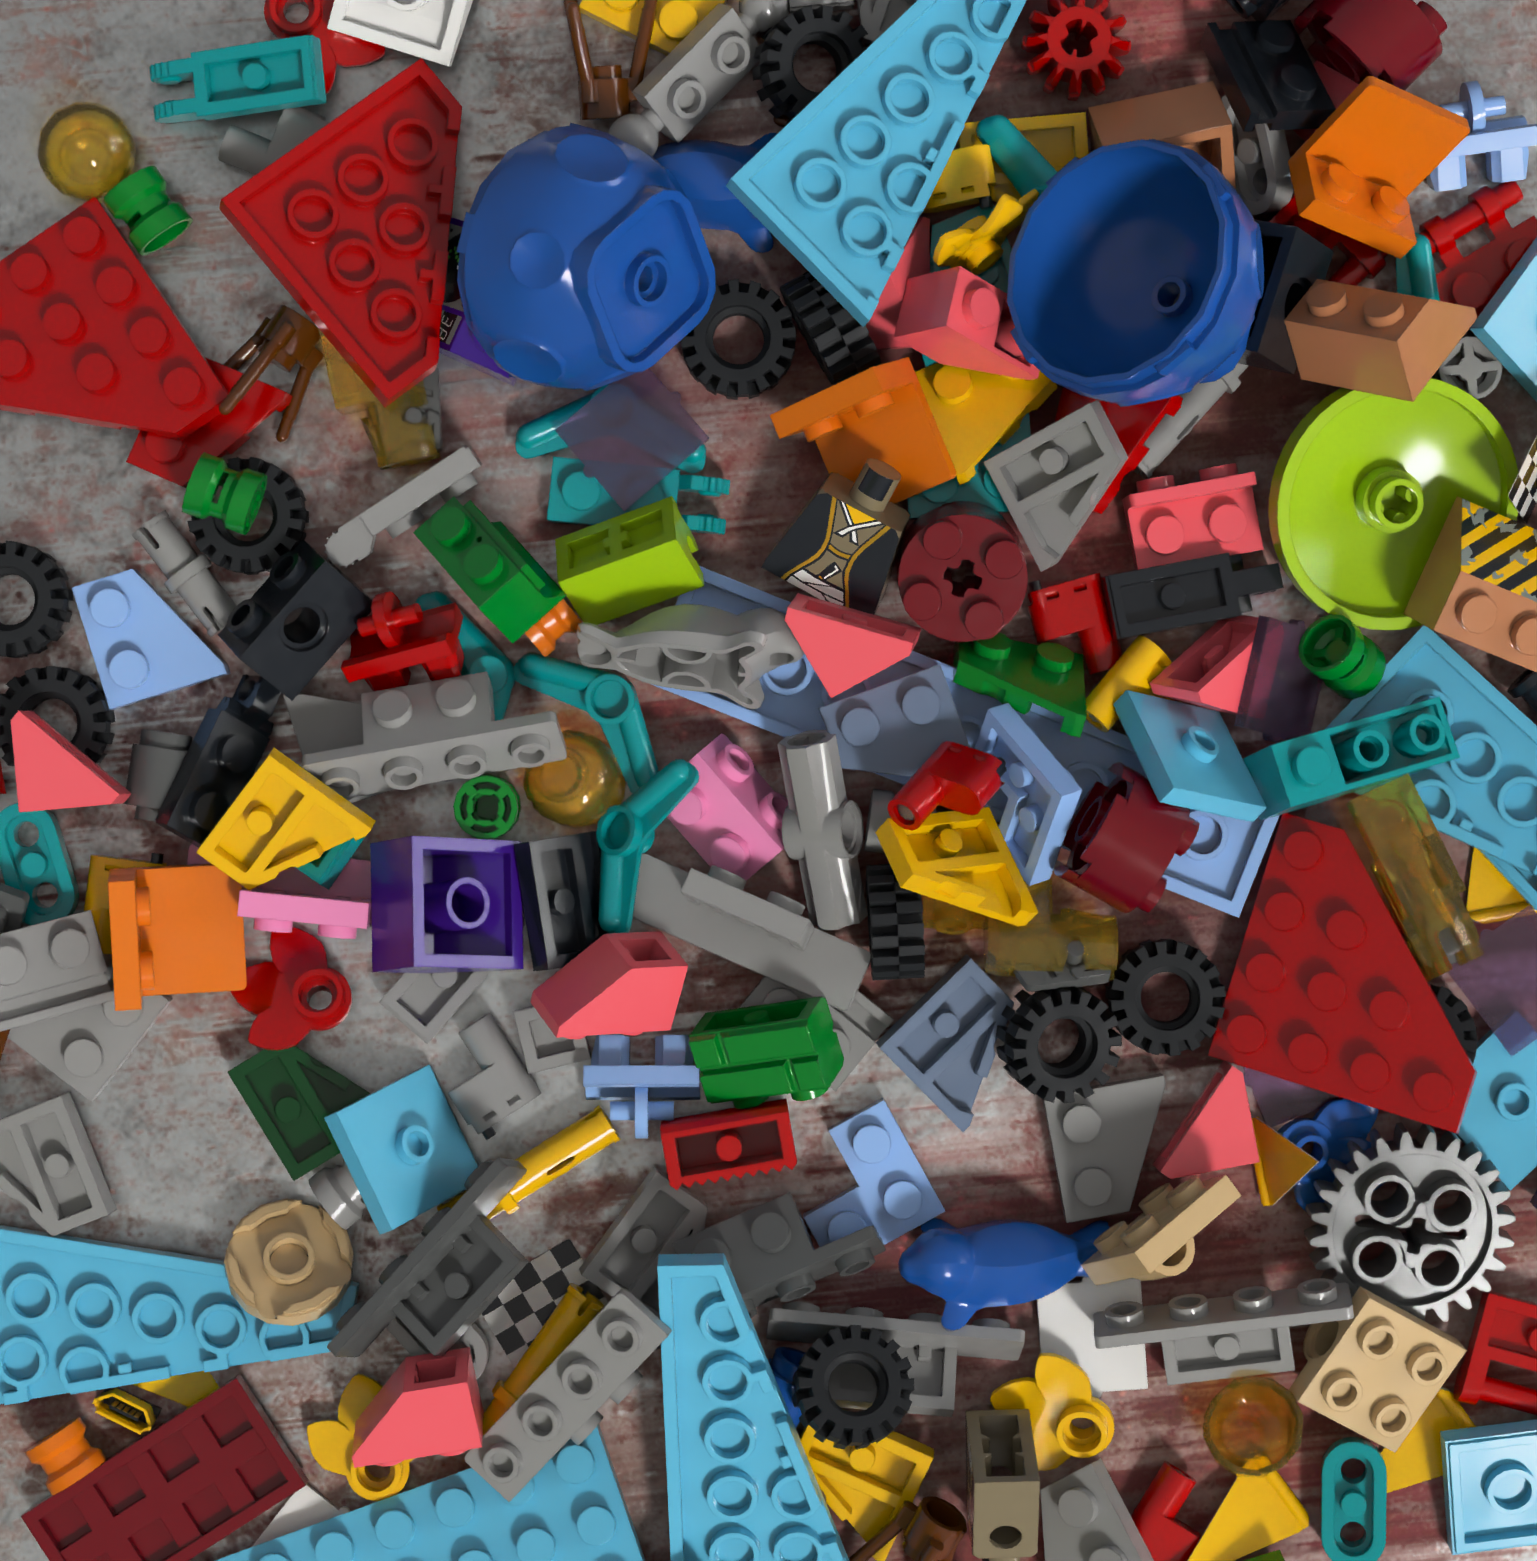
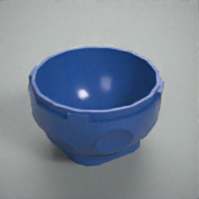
M570 123V126L555 127L550 131H543L510 149L482 182L470 212H466L456 251L460 253L457 283L467 326L487 355L494 360L499 368L509 373L510 377L544 387L589 391L637 372L645 371L656 364L701 322L709 311L716 291L715 267L693 206L673 174L655 158L639 148L607 132Z
M1141 139L1102 146L1081 159L1075 156L1046 182L1048 187L1028 209L1010 253L1007 304L1015 326L1010 333L1026 361L1033 364L1052 382L1085 397L1117 403L1120 407L1143 404L1191 392L1196 384L1217 381L1234 370L1246 350L1258 301L1263 297L1264 260L1259 223L1254 221L1252 214L1238 192L1218 168L1196 151L1156 139ZM1180 293L1179 299H1178L1177 302L1173 305V302H1174L1175 298H1176V297L1178 296V294Z

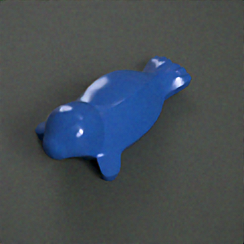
M778 133L766 134L752 144L744 146L710 140H681L679 143L671 142L658 146L653 158L664 168H667L676 178L693 206L700 228L729 230L738 233L755 252L765 253L773 248L774 242L771 232L733 195L726 185Z
M933 1218L921 1225L922 1234L901 1254L898 1269L901 1276L907 1282L942 1297L946 1301L941 1319L942 1326L947 1331H955L962 1328L977 1310L985 1307L1027 1303L1057 1291L1076 1276L1089 1277L1081 1264L1098 1251L1093 1243L1110 1227L1106 1221L1099 1220L1071 1235H1067L1045 1225L1024 1220H993L956 1228L942 1219Z

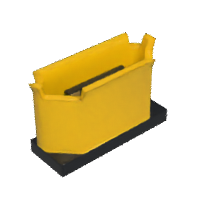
M120 1387L104 1389L92 1402L96 1408L95 1413L139 1435L146 1431L150 1432L162 1408Z

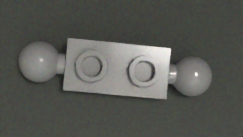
M739 0L738 15L733 7L719 3L632 91L645 110L640 115L627 114L621 116L611 125L608 133L639 148L652 157L658 148L659 131L666 138L679 143L759 61V59L753 58L756 47L759 46L753 36L757 32L766 33L768 29L788 16L790 9L789 0Z

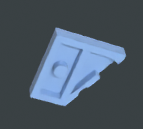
M126 570L72 587L110 710L231 674L228 664L206 645L184 618L161 598L158 591L138 570Z

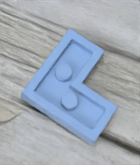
M1009 703L987 710L975 749L995 757H1001L1006 762L1005 767L1007 770L1000 777L1001 781L1005 783L1000 789L1008 797V801L999 824V829L1023 880L1028 886H1032L1050 879L1082 789L1075 782L1071 773L1064 769L1041 742L1036 732L1023 721Z
M884 1098L828 1128L857 1184L803 1214L808 1227L820 1247L868 1226L875 1227L884 1245L945 1212L941 1201Z

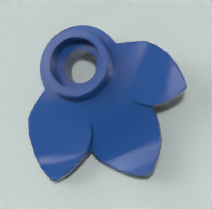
M1337 1098L1325 1103L1313 1118L1294 1119L1284 1124L1277 1131L1300 1148L1307 1142H1313V1150L1310 1155L1317 1159L1319 1163L1293 1186L1295 1200L1304 1211H1306V1204L1325 1201L1318 1194L1313 1183L1315 1180L1334 1181L1336 1176L1327 1163L1330 1158L1339 1160L1347 1165L1352 1160L1347 1147L1349 1141L1358 1144L1364 1151L1372 1147L1371 1142L1367 1141L1366 1138L1375 1123L1379 1109L1348 1099ZM1384 1183L1379 1184V1185L1374 1189V1191L1377 1190L1378 1188H1380Z

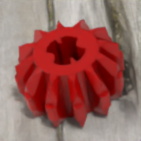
M1047 0L1050 15L1042 11H1032L1028 23L1038 33L1024 35L1021 41V48L1027 52L1039 54L1027 63L1026 71L1029 75H1037L1045 70L1049 71L1050 74L1043 86L1044 92L1052 94L1061 80L1067 82L1066 95L1068 100L1077 101L1081 93L1083 81L1094 96H1099L1106 89L1105 80L1102 75L1112 79H1119L1121 77L1124 66L1115 57L1127 55L1131 50V41L1124 37L1113 36L1122 30L1127 23L1123 14L1114 15L1106 20L1103 17L1110 0H1097L1093 9L1085 7L1086 0H1071L1069 8L1064 0ZM1068 33H1076V41L1083 35L1090 42L1084 57H1076V49L1073 50L1071 55L1063 49Z

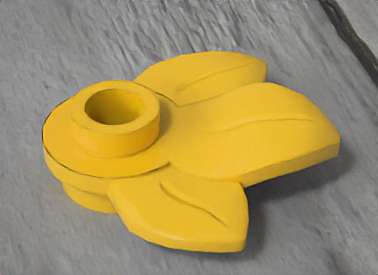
M1033 189L1019 200L1004 194L999 199L988 219L983 215L977 216L964 223L958 229L943 234L939 238L934 251V262L938 267L950 266L953 268L961 266L975 275L986 271L1000 259L1003 254V249L1000 246L1006 236L1024 221L1028 209L1038 199L1039 192Z
M1055 1353L1039 1354L1036 1362L1035 1378L1023 1377L1010 1380L991 1393L990 1402L995 1410L1029 1409L1038 1471L1056 1469L1071 1456L1077 1458L1092 1457L1104 1450L1113 1438L1114 1417L1111 1410L1103 1401L1092 1396L1088 1374L1078 1364L1064 1356ZM1076 1418H1087L1092 1420L1094 1424L1089 1428L1081 1429L1074 1426L1071 1421Z
M358 1373L349 1381L341 1395L338 1407V1420L328 1419L310 1423L307 1426L308 1442L313 1457L323 1469L345 1475L349 1485L359 1496L371 1501H380L397 1495L403 1489L409 1478L410 1462L415 1458L390 1466V1473L382 1478L371 1475L367 1466L354 1468L352 1450L356 1420L383 1387L374 1379Z

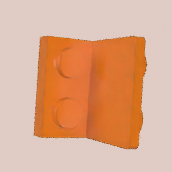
M1374 76L1366 77L1288 160L1299 216L1401 259L1417 243L1407 196L1470 133L1468 120Z
M909 357L871 367L770 415L779 439L804 432L807 442L815 440L829 474L831 472L838 473L855 482L865 462L870 458L881 460L895 468L900 473L901 480L889 500L894 504L954 479L956 476L955 467Z
M211 863L110 869L108 897L115 1011L142 1009L143 996L244 990L247 986L244 919L237 916L239 892L242 890V885Z

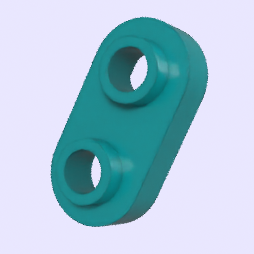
M18 803L3 809L0 812V869L5 885L25 891L30 896L24 922L29 925H35L72 915L78 906L79 888L57 818L50 810L19 813ZM25 822L33 823L39 831V838L32 846L25 845L19 838V829ZM45 882L52 884L58 893L57 901L51 907L41 904L37 895L39 887Z
M1345 1437L1337 1440L1330 1445L1322 1458L1321 1539L1323 1548L1332 1561H1377L1383 1553L1386 1544L1387 1471L1381 1452L1374 1444L1359 1437ZM1351 1458L1361 1460L1365 1464L1364 1473L1357 1478L1346 1477L1341 1472V1467L1346 1460ZM1357 1522L1361 1524L1365 1529L1363 1536L1357 1541L1344 1539L1340 1532L1346 1523Z

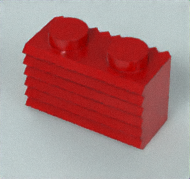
M786 1098L763 1102L746 1109L734 1107L674 1118V1120H661L660 1134L669 1185L675 1190H678L682 1183L691 1188L695 1181L703 1186L707 1179L716 1184L720 1177L729 1181L734 1174L742 1179L746 1172L754 1177L758 1170L767 1175L771 1168L780 1172L784 1165L793 1170L797 1164Z

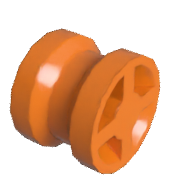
M563 598L525 634L542 655L546 657L555 650L556 640L565 633H576L578 624L582 623V621Z
M80 1416L62 1425L24 1452L32 1464L41 1465L47 1475L45 1485L51 1495H55L68 1488L107 1460L102 1450L91 1447L85 1438L86 1425Z

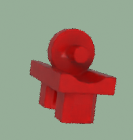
M391 591L377 594L372 599V615L357 620L358 629L350 636V657L348 660L342 661L341 670L349 683L365 679L373 692L407 686L411 676L408 667L422 664L431 681L458 677L461 674L465 659L461 643L458 639L463 615L456 602L422 611L418 603L402 606L398 597Z

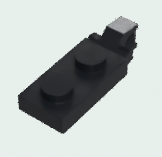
M1229 553L1123 572L1100 578L1113 641L1241 616V613L1253 611L1250 596L1270 593L1284 588L1279 563L1244 569L1242 555L1230 556Z
M246 674L242 676L232 698L225 696L216 709L208 708L155 819L156 824L198 848L251 779L270 740L268 737L271 735L274 723L268 719L273 715L281 694L278 689L261 676H249Z

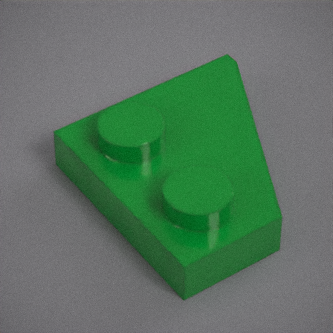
M1000 632L993 638L986 640L955 642L953 649L954 683L978 694L991 696L1000 701L1002 705L1009 703L1014 710L1024 715L1030 711L1031 705L1034 703L1064 717L1060 729L1061 732L1070 736L1081 737L1087 717L1083 654L1072 652L1067 647L1057 643L1047 642L1035 645L1011 640Z

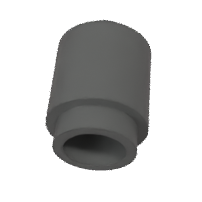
M147 729L141 730L140 743L132 745L126 789L132 794L123 803L136 806L134 819L156 822L155 819L192 744V736Z

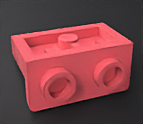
M1232 463L1199 470L1200 482L1176 486L1174 475L1137 481L1138 493L1130 494L1122 499L1135 570L1224 553L1235 556L1264 550L1252 488L1257 485L1255 472L1238 474L1237 464Z

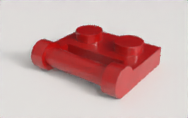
M1493 1291L1489 1293L1482 1292L1464 1363L1458 1371L1454 1385V1399L1456 1401L1476 1405L1481 1400L1537 1415V1389L1486 1376L1490 1360L1537 1372V1303Z

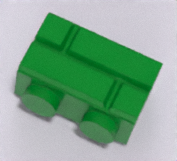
M819 996L705 1013L690 1033L688 1043L696 1068H700L701 1071L699 1077L707 1102L714 1104L732 1101L735 1108L746 1109L765 1102L770 1096L791 1094L792 1099L795 1101H807L823 1095L843 1067L844 1061L837 1033L833 1032L834 1023L826 998Z

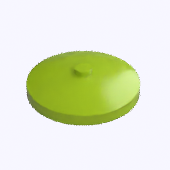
M1433 377L1413 402L1346 388L1336 390L1312 408L1297 425L1282 449L1272 477L1268 508L1269 527L1275 552L1286 575L1294 586L1317 607L1329 614L1343 615L1358 627L1374 630H1403L1423 625L1403 613L1456 497L1458 496L1517 521L1518 511L1508 497L1519 473L1510 441L1497 419L1481 402L1464 390Z

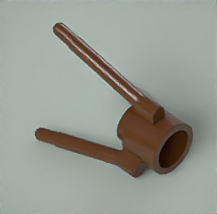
M564 0L579 76L580 120L620 118L621 116L631 114L630 101L637 100L632 91L643 81L658 0L644 1L629 78H622V65L591 66L578 0Z
M280 305L271 319L265 317L254 335L223 364L238 371L257 351L259 352V355L220 404V413L228 415L238 402L243 399L271 362L286 372H290L294 365L298 364L300 367L290 392L293 398L289 406L283 411L276 433L278 442H286L297 418L311 376L325 356L315 348L323 336L320 329L285 305Z
M924 1497L918 1507L910 1501H904L896 1516L850 1556L849 1560L868 1561L903 1530L905 1538L903 1549L914 1561H952L957 1546L967 1532L966 1520L954 1505L938 1497Z

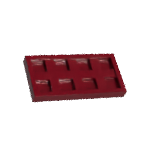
M238 1374L107 1458L104 1463L76 1483L55 1495L48 1496L26 1510L21 1515V1518L49 1561H189L306 1486L309 1480L241 1374Z

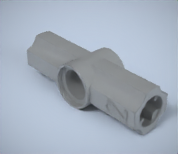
M808 730L800 734L786 736L777 744L788 806L782 818V841L788 856L793 860L799 861L809 920L813 925L818 926L819 930H839L845 926L858 924L868 915L857 857L863 844L864 826L861 810L857 803L847 800L836 734H830L827 730Z

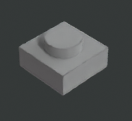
M534 1006L518 1009L513 1012L528 1074L591 1059L587 1036L582 1039L556 1038Z

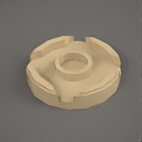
M282 1199L263 1204L243 1217L232 1232L233 1237L228 1243L224 1259L225 1273L230 1292L245 1312L268 1324L295 1326L317 1320L338 1305L350 1286L354 1253L348 1232L341 1228L326 1210L319 1205L317 1209L311 1205L302 1204V1200Z

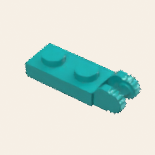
M303 35L192 52L191 58L155 63L149 67L152 82L162 85H174L187 81H193L195 98L168 100L153 106L155 121L160 123H177L200 119L209 121L327 103L321 41L314 35Z
M553 456L547 521L592 526L670 496L677 503L679 491L694 492L709 497L729 495L730 480L698 475H680L681 471L677 469ZM682 515L691 532L725 534L726 520L720 519L716 515Z

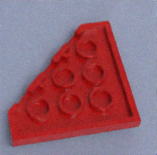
M422 58L223 197L219 207L220 211L385 408L433 373L439 359V335L445 295L449 253L447 250L450 219L453 210L457 168L455 165L462 106Z
M95 196L0 261V410L34 416L38 413L68 418L71 422L119 430L124 427L154 432L157 436L181 440L221 414L219 406L229 394L103 204Z
M1288 813L1282 814L1223 1004L1225 1008L1223 1018L1218 1020L1217 1030L1214 1033L1208 1056L1459 1134L1477 1071L1449 1023L1423 971L1404 940L1384 899L1365 868L1352 840L1343 829Z

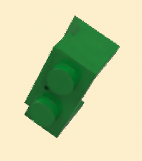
M453 496L413 532L473 603L512 644L567 596L501 521L490 522L471 500L463 506Z

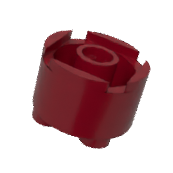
M1313 0L1294 20V26L1298 35L1308 27L1316 40L1307 49L1315 61H1320L1358 84L1366 77L1374 76L1402 90H1406L1442 54L1443 48L1439 37L1447 30V24L1437 10L1424 1L1416 4L1413 0Z
M953 501L920 516L906 530L897 555L898 586L905 611L921 628L941 639L969 642L993 638L1014 618L1025 598L1028 571L1019 538L1001 514L983 504L971 501ZM962 560H970L975 576H965L962 582L952 581L951 571L947 567L955 569L961 565Z
M1116 762L1107 770L1116 774L1117 777L1108 787L1096 781L1076 810L1062 844L1071 850L1067 864L1056 860L1054 873L1061 879L1122 913H1129L1136 907L1148 913L1158 903L1165 890L1167 879L1162 877L1174 854L1182 856L1189 849L1199 830V822L1189 817L1190 809L1160 803L1146 776L1121 762Z

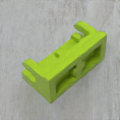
M672 496L555 539L558 584L567 595L581 620L586 623L599 625L704 587L703 573L692 553L699 550L697 543Z

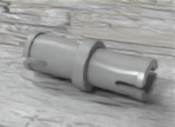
M166 510L162 511L143 524L144 528L137 529L132 536L140 542L168 579L164 586L171 594L175 592L180 594L206 628L207 634L212 637L226 626L228 617L236 607V604L208 569L212 563L205 553L198 556L170 520Z

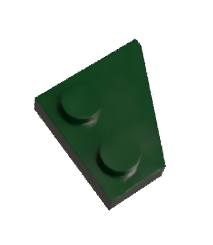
M296 1046L278 1051L264 1049L227 1072L293 1181L340 1153L324 1117L371 1094Z

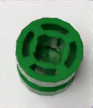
M155 166L145 167L129 175L113 187L103 200L113 217L118 220H124L129 226V240L141 256L151 254L168 245L185 232L193 221L180 202L171 201L166 193L167 182Z
M204 452L197 461L189 479L183 499L182 512L202 520L213 516L221 519L225 528L246 535L253 525L261 506L267 485V475L249 468L238 472L228 468L224 459Z
M1330 614L1320 617L1302 635L1299 644V658L1310 672L1323 679L1325 685L1340 697L1355 699L1365 696L1375 689L1381 681L1386 668L1384 653L1376 643L1363 635L1360 629L1343 615Z
M493 775L475 777L464 783L456 793L453 805L455 819L461 829L471 837L479 839L498 838L511 831L519 821L522 810L520 795L514 785L504 778Z

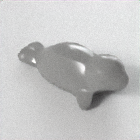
M681 604L651 612L617 632H612L586 622L579 623L577 628V650L583 666L617 670L632 678L656 686L718 693L748 709H758L764 701V693L759 680L762 675L779 666L797 662L804 655L803 650L784 620L785 614L772 608H755L736 615L715 607Z

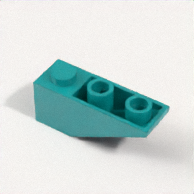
M1439 696L1279 742L1243 758L1267 806L1259 815L1261 821L1460 758Z

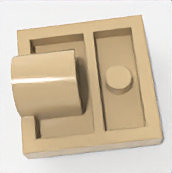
M1195 1175L1175 1188L1170 1183H1166L1152 1191L1139 1203L1143 1213L1129 1225L1125 1221H1121L1103 1232L1093 1243L1098 1251L1081 1266L1096 1286L1129 1278H1135L1140 1281H1153L1179 1275L1186 1271L1193 1262L1195 1254L1193 1237L1241 1197V1194L1227 1175L1201 1181Z
M1360 1286L1352 1297L1354 1318L1315 1323L1309 1326L1303 1344V1352L1308 1362L1289 1388V1391L1297 1402L1396 1453L1467 1350L1455 1337Z

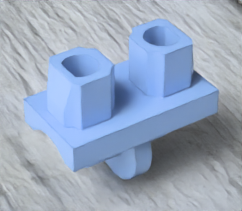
M1478 81L1462 83L1459 92V102L1440 104L1439 106L1466 118L1470 127V133L1426 177L1428 187L1436 192L1466 187L1465 155L1485 153L1487 179L1491 182L1504 183L1526 179L1529 158L1528 146L1537 145V124L1528 125L1523 115L1486 120V117L1506 114L1504 96L1484 98Z
M597 1035L591 1056V1065H584L583 1086L585 1087L586 1100H635L610 1101V1120H635V1139H648L649 1120H674V1101L649 1100H700V1068H696V1065H694L693 1055L688 1043L689 1036H656L655 1065H630V1037L624 1035Z

